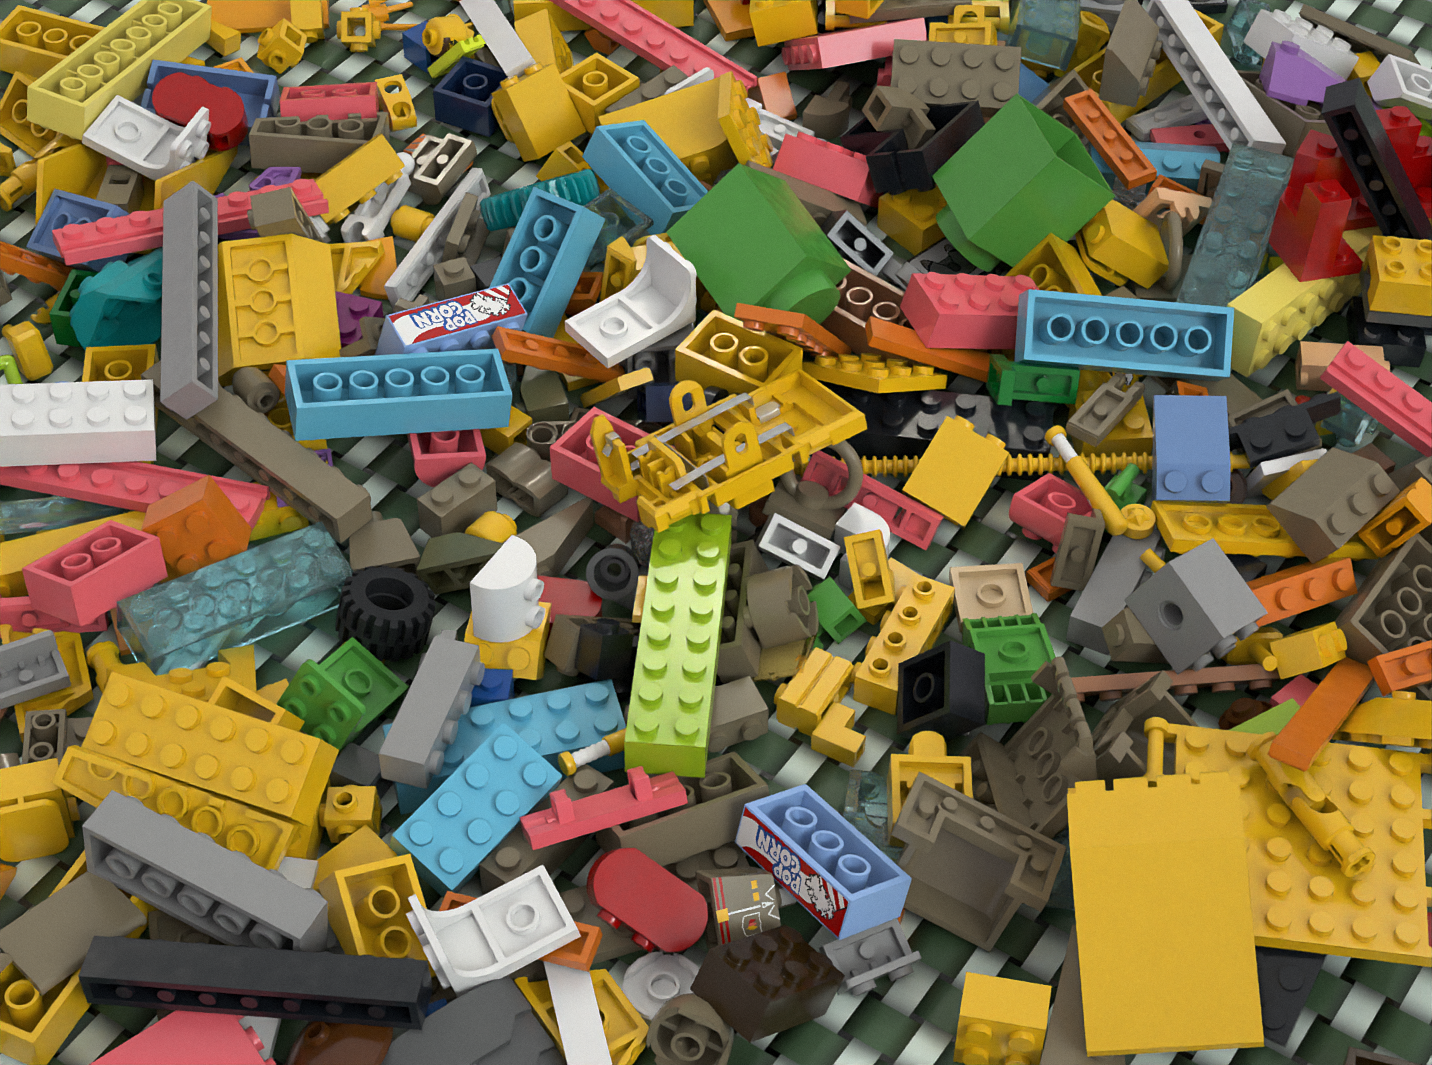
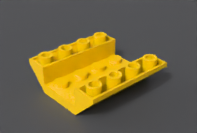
M292 233L224 241L218 244V382L222 387L231 386L234 374L243 367H255L260 370L272 369L273 364L286 365V360L341 357L339 351L341 349V339L329 244Z

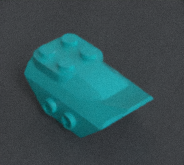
M163 246L127 264L122 260L114 263L110 261L94 277L88 276L82 281L78 288L80 296L77 303L71 309L69 316L71 317L70 325L74 328L77 340L85 351L86 347L153 344L161 338Z

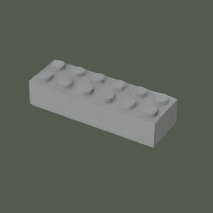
M111 790L82 826L87 872L112 882L119 889L228 946L245 945L266 949L286 948L292 951L322 952L327 946L328 901L320 893L311 888L304 889L288 881L282 873L276 870H267L253 863L242 852L230 851L216 844L205 833H195L183 827L170 815H160L152 811L133 796L125 797Z

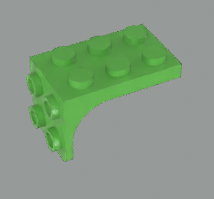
M352 637L320 665L311 659L306 660L300 666L276 705L304 720L305 722L301 729L307 735L322 739L341 752L405 694L409 686Z

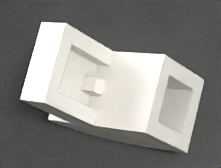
M855 502L835 524L834 543L841 546L839 552L844 554L840 559L839 584L849 589L853 588L844 537L880 529L883 534L887 559L890 545V529L886 521L877 513Z

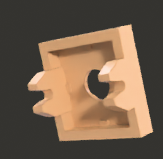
M1156 187L1133 211L1156 224L1159 233L1166 213L1170 211L1176 212L1181 219L1184 237L1213 209L1211 197ZM1170 207L1169 211H1165L1160 215L1157 214L1160 209Z

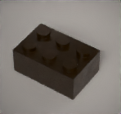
M783 925L709 949L690 990L708 1002L723 1020L751 1043L825 1015L845 975L833 965L830 958L822 953H818L805 942L797 930Z

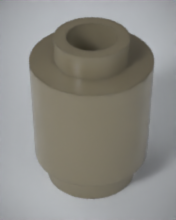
M243 367L234 374L232 378L233 392L241 397L248 407L255 412L264 414L276 406L280 397L279 389L260 369Z

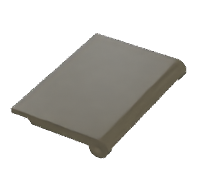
M87 871L0 930V950L2 953H9L14 960L11 963L32 983L40 996H43L49 989L82 967L94 936L125 937L138 927L145 925L147 919L112 882Z

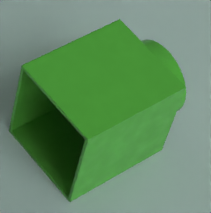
M1017 93L932 176L947 202L936 214V220L940 229L950 243L968 261L986 272H991L1001 261L1014 267L1050 232L1067 242L1115 197L1078 135Z
M740 163L726 174L666 232L685 260L693 264L698 278L722 312L732 318H735L736 304L742 303L805 314L820 324L832 313L840 300V292L835 285L852 271L785 180Z

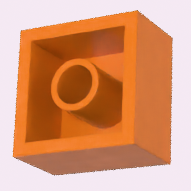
M207 475L148 505L141 531L159 537L163 558L181 580L187 583L246 554L252 528L212 477Z

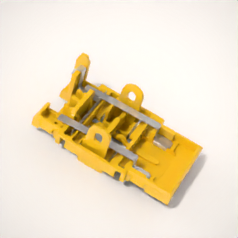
M797 369L748 394L746 392L738 396L732 394L709 406L706 404L701 385L694 380L687 379L675 385L669 396V405L674 423L635 442V449L629 452L626 451L621 437L614 432L613 426L603 414L593 419L590 436L601 473V483L612 492L613 498L620 504L635 496H639L636 503L641 522L648 528L652 527L660 533L668 529L669 525L691 514L696 515L700 512L702 514L709 512L708 501L712 502L716 507L727 502L734 509H740L774 492L772 479L793 470V459L803 465L808 462L809 455L831 444L834 446L866 430L867 424L865 414L802 369ZM686 393L691 394L693 402L691 409L688 411L684 410L682 398ZM715 424V425L718 426L720 429H722L725 433H724V434L721 433L718 429H716V428H715L714 426H712V425Z

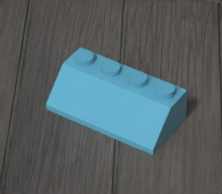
M645 120L596 126L582 156L591 166L592 170L606 183L611 192L627 207L631 215L648 231L649 235L666 233L708 193L707 189Z
M1134 141L1157 170L1156 179L1161 174L1197 192L1201 166L1205 159L1220 163V153L1215 146ZM1089 142L1088 153L1115 196L1146 198L1155 180L1127 190Z

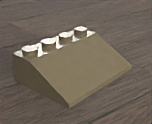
M1417 533L1379 559L1358 588V593L1353 595L1335 620L1337 629L1343 631L1347 641L1346 657L1369 666L1367 661L1376 656L1432 640V546ZM1432 682L1404 690V692L1416 693V698L1431 701Z

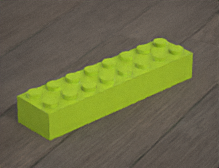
M691 514L669 525L668 529L660 533L654 529L624 740L625 772L628 769L642 766L646 774L662 775L673 771L676 776L705 778L731 552L732 515Z

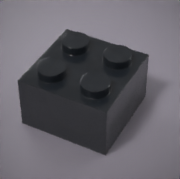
M950 640L898 663L897 735L912 739L915 734L921 731H933L942 735L946 742L985 726L984 653Z

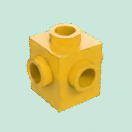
M354 7L350 8V11H341V21H337V38L341 39L345 47H350L351 52H368V47H376V39L381 38V23L376 21L374 14L368 12L367 8ZM359 27L365 28L364 36H356V30Z
M283 18L272 29L266 28L258 38L259 48L257 57L266 66L281 74L289 66L293 68L299 63L304 53L307 35Z
M345 785L343 787H328L326 803H321L319 822L321 827H326L331 843L342 842L365 824L379 836L383 808L376 786Z

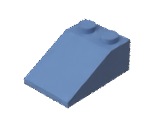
M54 189L26 247L65 264L64 258L61 257L53 242L52 230L63 228L68 224L81 225L96 222L104 217L116 218L130 214L114 204ZM129 253L69 266L82 271L99 273L110 261L113 263L118 260L125 262Z
M1153 395L1152 501L1225 504L1230 502L1231 463L1227 396Z

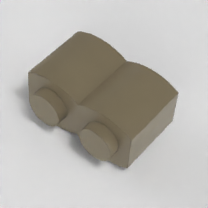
M515 442L486 465L487 475L495 480L496 492L508 499H513L520 508L533 516L540 517L568 495V486L552 479L551 462L542 460L534 448L527 447L524 444Z

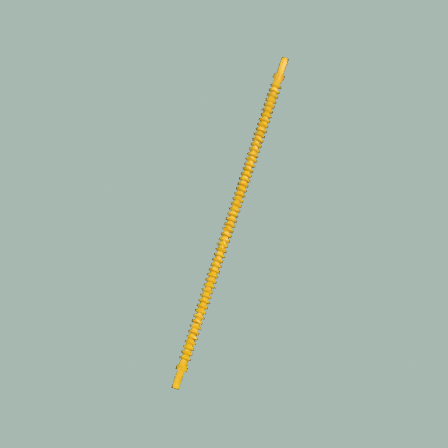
M1230 451L1231 472H1233V469L1256 468H1250L1245 454L1233 455ZM1114 452L1111 453L1110 457H1106L1105 453H1101L1100 457H1095L1094 453H1091L1090 457H1085L1084 453H1080V456L1093 474L1099 470L1104 475L1107 470H1110L1114 475L1117 470L1122 472L1130 463L1135 464L1139 470H1142L1143 474H1147L1148 470H1152V456H1148L1146 452H1143L1142 456H1137L1136 452H1133L1132 456H1127L1123 452L1120 457H1117ZM1041 453L1038 454L1037 458H1033L1032 454H1028L1027 458H1022L1021 454H1018L1017 458H1012L1011 454H1009L997 476H1001L1002 472H1007L1008 476H1011L1012 472H1017L1021 476L1024 471L1028 472L1029 476L1034 471H1037L1040 476L1044 471H1048L1051 474L1054 471H1059V474L1063 475L1064 471L1068 470L1066 462L1060 454L1056 458L1053 457L1052 453L1047 458H1044ZM906 455L902 460H898L897 456H893L892 460H887V456H883L882 460H877L876 456H873L872 460H867L866 456H863L861 463L863 474L865 475L872 474L873 478H876L877 474L880 473L886 478L887 474L892 473L893 477L896 478L898 473H903L904 477H907L908 473H913L920 459H918L917 455L911 460ZM794 460V474L803 477L809 461L801 465Z

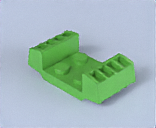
M1037 613L1022 616L1018 614L1008 617L998 616L995 618L981 617V619L963 618V645L985 654L986 724L1026 723L1052 695V693L1032 682L1031 676L1045 661L1051 663L1056 657L1044 623L1040 622Z

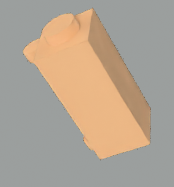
M1300 341L1295 362L1296 388L1299 390L1330 392L1332 387L1321 380L1320 376L1344 344ZM1354 345L1390 371V362L1384 360L1382 346Z

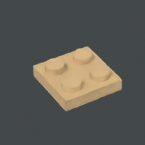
M1023 563L950 567L949 581L950 586L955 587L954 606L959 632H963V618L981 619V617H1008L1016 614L1022 616L1033 613Z

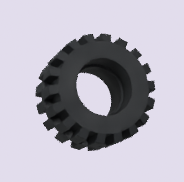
M380 565V568L369 566L365 567L364 571L357 570L353 572L352 577H347L342 587L335 622V629L339 632L338 637L341 642H347L353 637L382 662L383 659L397 662L399 658L405 660L412 658L413 653L419 654L427 643L436 601H434L435 595L432 590L428 589L429 585L425 581L418 580L417 575L412 572L406 573L401 568L396 567V569Z

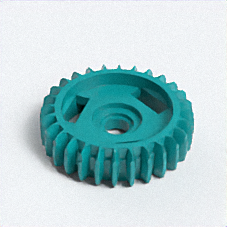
M586 169L482 199L480 207L487 229L497 231L517 225L533 187L580 206L598 201L601 195L594 171Z

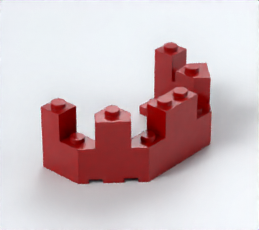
M1394 106L1388 109L1375 110L1428 219L1432 218V138L1419 136L1422 123L1406 106ZM1310 129L1296 152L1289 182L1280 197L1268 241L1299 282L1360 273L1363 261L1342 237L1343 231L1378 226L1334 137Z

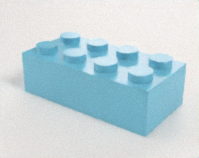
M533 187L489 288L509 283L528 313L522 330L531 334H543L545 337L553 338L605 222V218L583 206L536 187Z
M503 722L392 834L389 847L397 856L411 854L416 873L443 898L447 891L458 893L480 870L479 865L521 824L519 817L531 814L549 796V793L559 786L563 775Z

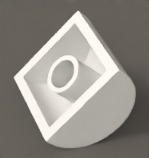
M511 535L470 582L473 632L477 638L499 643L514 641L527 635L533 628L537 629L544 619L545 608L539 606L538 602L544 589V582L537 579L536 554L533 548L523 539Z

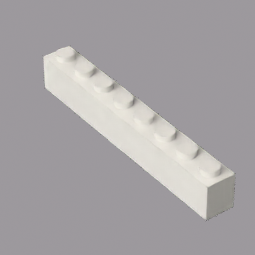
M1150 0L1145 11L1160 28L1158 41H1163L1162 49L1240 167L1272 170L1282 155L1286 142L1188 0Z

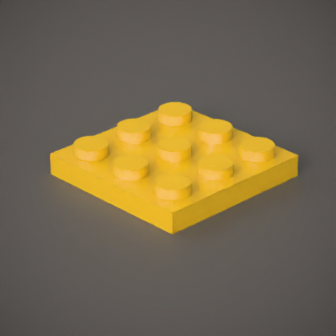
M732 71L720 75L717 119L738 162L745 165L749 160L770 168L773 166L770 152L773 151L772 142L768 134H762L758 126L761 123L754 107L749 108L746 101L748 95L741 80L736 81Z
M861 353L860 359L855 355L839 354L838 360L831 356L817 355L815 356V361L802 362V370L816 380L874 393L946 389L947 375L934 372V366L914 364L912 368L908 367L907 361L902 359H887V362L881 361V355Z

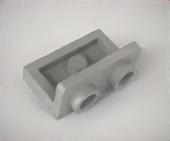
M52 630L33 634L0 646V710L71 686L68 672L59 653Z
M897 918L842 940L838 939L819 948L820 953L830 958L833 965L845 975L837 991L838 995L851 990L854 997L875 989L877 985L874 980L888 975L892 982L913 973L911 965L922 959L919 950L912 953Z

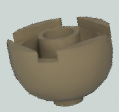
M687 993L666 1001L658 1010L648 1028L646 1043L648 1048L651 1044V1048L656 1054L654 1061L657 1065H727L735 1033L734 1029L716 1013L708 1002L694 993Z

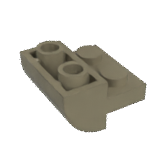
M66 709L26 711L22 765L58 758L60 765L68 746H82L93 717L68 719Z

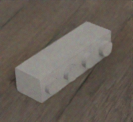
M1154 529L1150 536L1143 539H1132L1123 534L1112 536L1070 615L1066 641L1109 655L1102 627L1119 612L1128 607L1124 599L1153 575L1151 569L1139 557L1147 549L1151 548L1163 560L1166 548L1161 547L1162 535L1159 530Z
M434 636L378 753L383 779L427 789L433 775H439L444 763L447 744L452 745L456 739L458 720L461 714L466 715L470 708L471 692L474 685L479 686L483 680L485 664L480 661L479 645Z

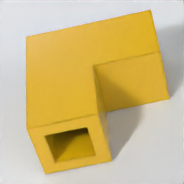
M833 701L811 735V749L854 768L865 751L866 741L865 735L851 730L854 726L855 710Z

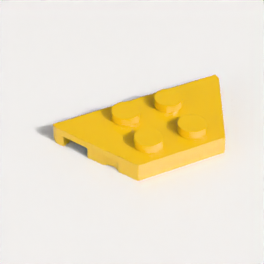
M381 241L329 244L335 291L352 294L383 255L384 247Z
M10 624L0 625L3 645L48 630L33 628L32 633L13 631ZM67 631L53 632L59 653L68 672L71 686L14 705L22 743L24 741L26 711L66 709L68 716L94 699L80 633Z
M606 969L589 970L612 1065H633L647 1045L646 1038L649 1027ZM527 977L515 979L514 984L532 1007V1014L566 1061L548 980L528 982Z

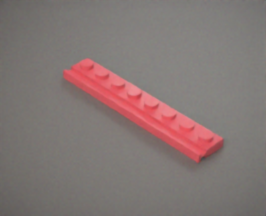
M549 0L664 71L675 65L690 77L708 67L713 70L714 79L732 71L736 81L741 80L747 93L748 89L757 86V76L631 0Z
M297 179L289 184L279 186L267 185L261 189L248 192H232L228 196L217 198L218 235L251 229L247 211L252 209L250 196L291 187L309 217L329 213L328 200L324 199L322 191L313 179ZM164 207L147 212L135 211L130 215L116 218L104 217L96 222L81 225L68 224L63 228L52 230L53 242L61 257L64 258L66 266L162 247Z
M1347 341L1320 376V379L1428 458L1431 457L1432 402Z
M137 461L0 467V485L145 513L148 505L207 476L206 474ZM211 476L253 530L264 510L265 501L270 499L269 486Z

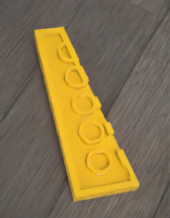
M77 745L68 746L51 782L96 808L111 790L125 797L133 796L152 811L160 815L167 814L172 816L183 827L195 833L202 832L207 834L216 844L230 851L242 852L253 863L267 870L273 869L278 871L300 825L288 818Z

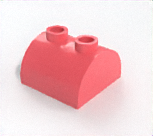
M480 429L407 434L415 473L426 485L431 487L437 486L471 462L481 470L484 468L486 453Z
M1048 473L1013 495L1009 509V518L1014 523L1023 527L1022 533L1026 537L1034 540L1043 538L1052 543V550L1057 554L1067 513L1091 517L1092 507L1080 489Z

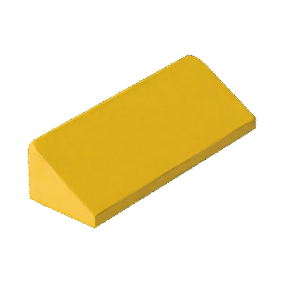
M622 236L607 246L599 302L620 292L634 281L637 259L626 239Z

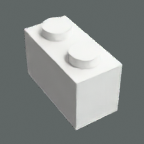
M776 513L769 515L755 543L758 550L790 566L800 565L807 575L817 580L825 579L841 547Z

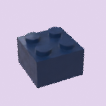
M463 56L433 90L435 120L490 137L500 126L491 107L493 98L491 93L502 88L500 82L507 79L508 76L501 67Z

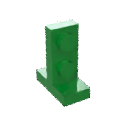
M990 354L986 388L997 405L1012 406V399L1076 404L1080 369L1071 366L1008 361L1005 355Z

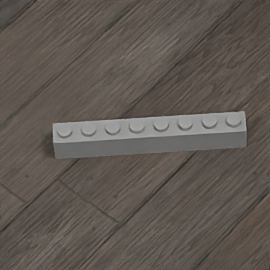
M191 181L164 200L160 402L166 408L176 412L186 420L218 400V199L195 181Z

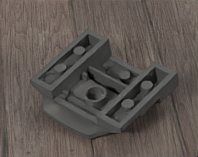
M507 975L465 993L427 1016L422 1030H407L391 1042L381 1065H567V1063L556 1050L554 1042L532 1014V1007Z

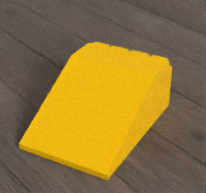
M80 142L39 159L37 162L35 224L37 225L54 189L96 200L107 171L106 156ZM238 146L226 151H217L209 148L203 159H197L196 162L156 181L143 175L145 194L139 211L147 212L162 209L164 207V200L191 181H195L213 195L238 154ZM156 248L132 253L146 255L153 252Z
M1229 770L1200 772V784H1191V774L1187 773L1156 776L1157 787L1151 788L1148 786V776L1113 779L1114 790L1106 791L1105 780L1075 782V788H1068L1069 845L1087 1057L1264 1047L1239 776H1230Z

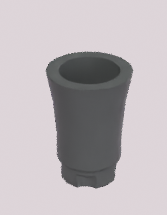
M612 544L597 552L590 559L586 569L587 582L590 588L598 596L609 600L621 599L630 594L635 588L639 576L636 555L628 546L622 544ZM609 564H619L622 572L613 571Z

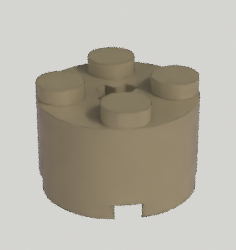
M788 565L744 577V588L748 600V605L743 607L744 621L748 628H755L763 649L805 640L816 635L819 626L816 601L809 603L806 591L811 590L812 586L807 574L800 565Z

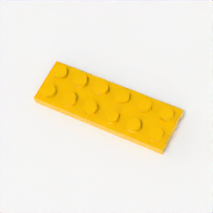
M1152 501L1151 510L1156 517L1155 524L1170 552L1184 554L1214 538L1225 554H1249L1254 557L1260 555H1275L1283 558L1306 557L1267 509V505ZM1357 532L1338 550L1324 557H1351L1353 561L1379 558L1358 536Z

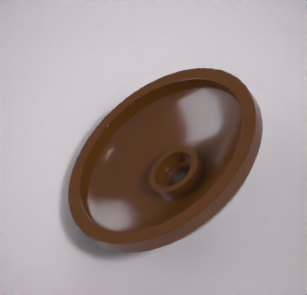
M309 1021L292 1044L285 1065H381L391 1044L393 1027Z

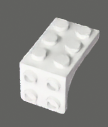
M116 95L83 134L82 144L156 181L196 162L197 159L201 160L205 157L209 149L207 134L211 127V122L208 121L209 109L201 107L187 126L182 127Z
M656 235L647 238L645 263L638 276L630 285L565 320V331L606 368L614 366L696 321V269L690 261L681 257L667 242H663Z
M544 865L461 907L451 910L431 911L420 904L416 894L408 897L413 908L412 911L406 913L409 922L419 938L422 948L443 989L452 986L457 997L494 979H501L581 937Z

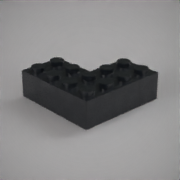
M979 101L928 106L930 110L926 116L936 128V131L931 139L919 149L909 150L903 128L882 132L876 131L866 116L840 137L842 146L850 151L866 155L876 193L889 192L890 195H897L910 189H917L918 192L930 191L937 186L932 176L985 125Z

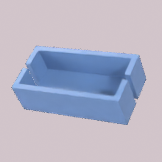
M152 60L147 79L148 89L145 88L140 107L154 114L156 112L152 103V93L155 86L164 77L182 72L192 77L194 75L200 76L208 83L218 87H228L241 97L248 120V132L239 145L250 146L249 133L256 118L276 117L281 95L277 77L274 75Z

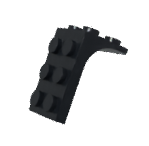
M1255 945L1263 1036L1286 1048L1328 954Z

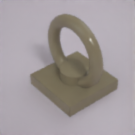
M1170 211L1164 216L1160 231L1169 261L1168 271L1148 289L1131 280L1132 292L1135 296L1144 300L1201 305L1203 298L1196 255H1183L1181 219L1176 212Z
M846 440L834 446L832 444L827 446L836 451L844 459L848 467V482L841 492L829 496L825 487L813 481H801L802 477L795 475L794 471L791 470L780 475L781 480L775 487V491L767 499L762 513L768 516L776 513L830 540L835 532V524L847 511V508L844 506L857 496L863 481L861 460L857 452Z

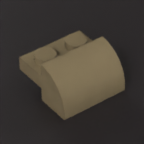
M450 133L444 139L428 134L411 154L415 161V169L409 175L411 185L407 191L421 195L425 204L436 205L440 203L476 157L477 150L473 140Z

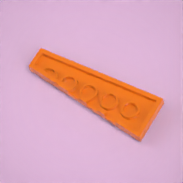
M742 303L736 304L734 317L744 321L743 328L757 332L765 331L803 348V351L809 352L812 357L817 355L831 356L838 360L839 354H851L852 348L805 314Z

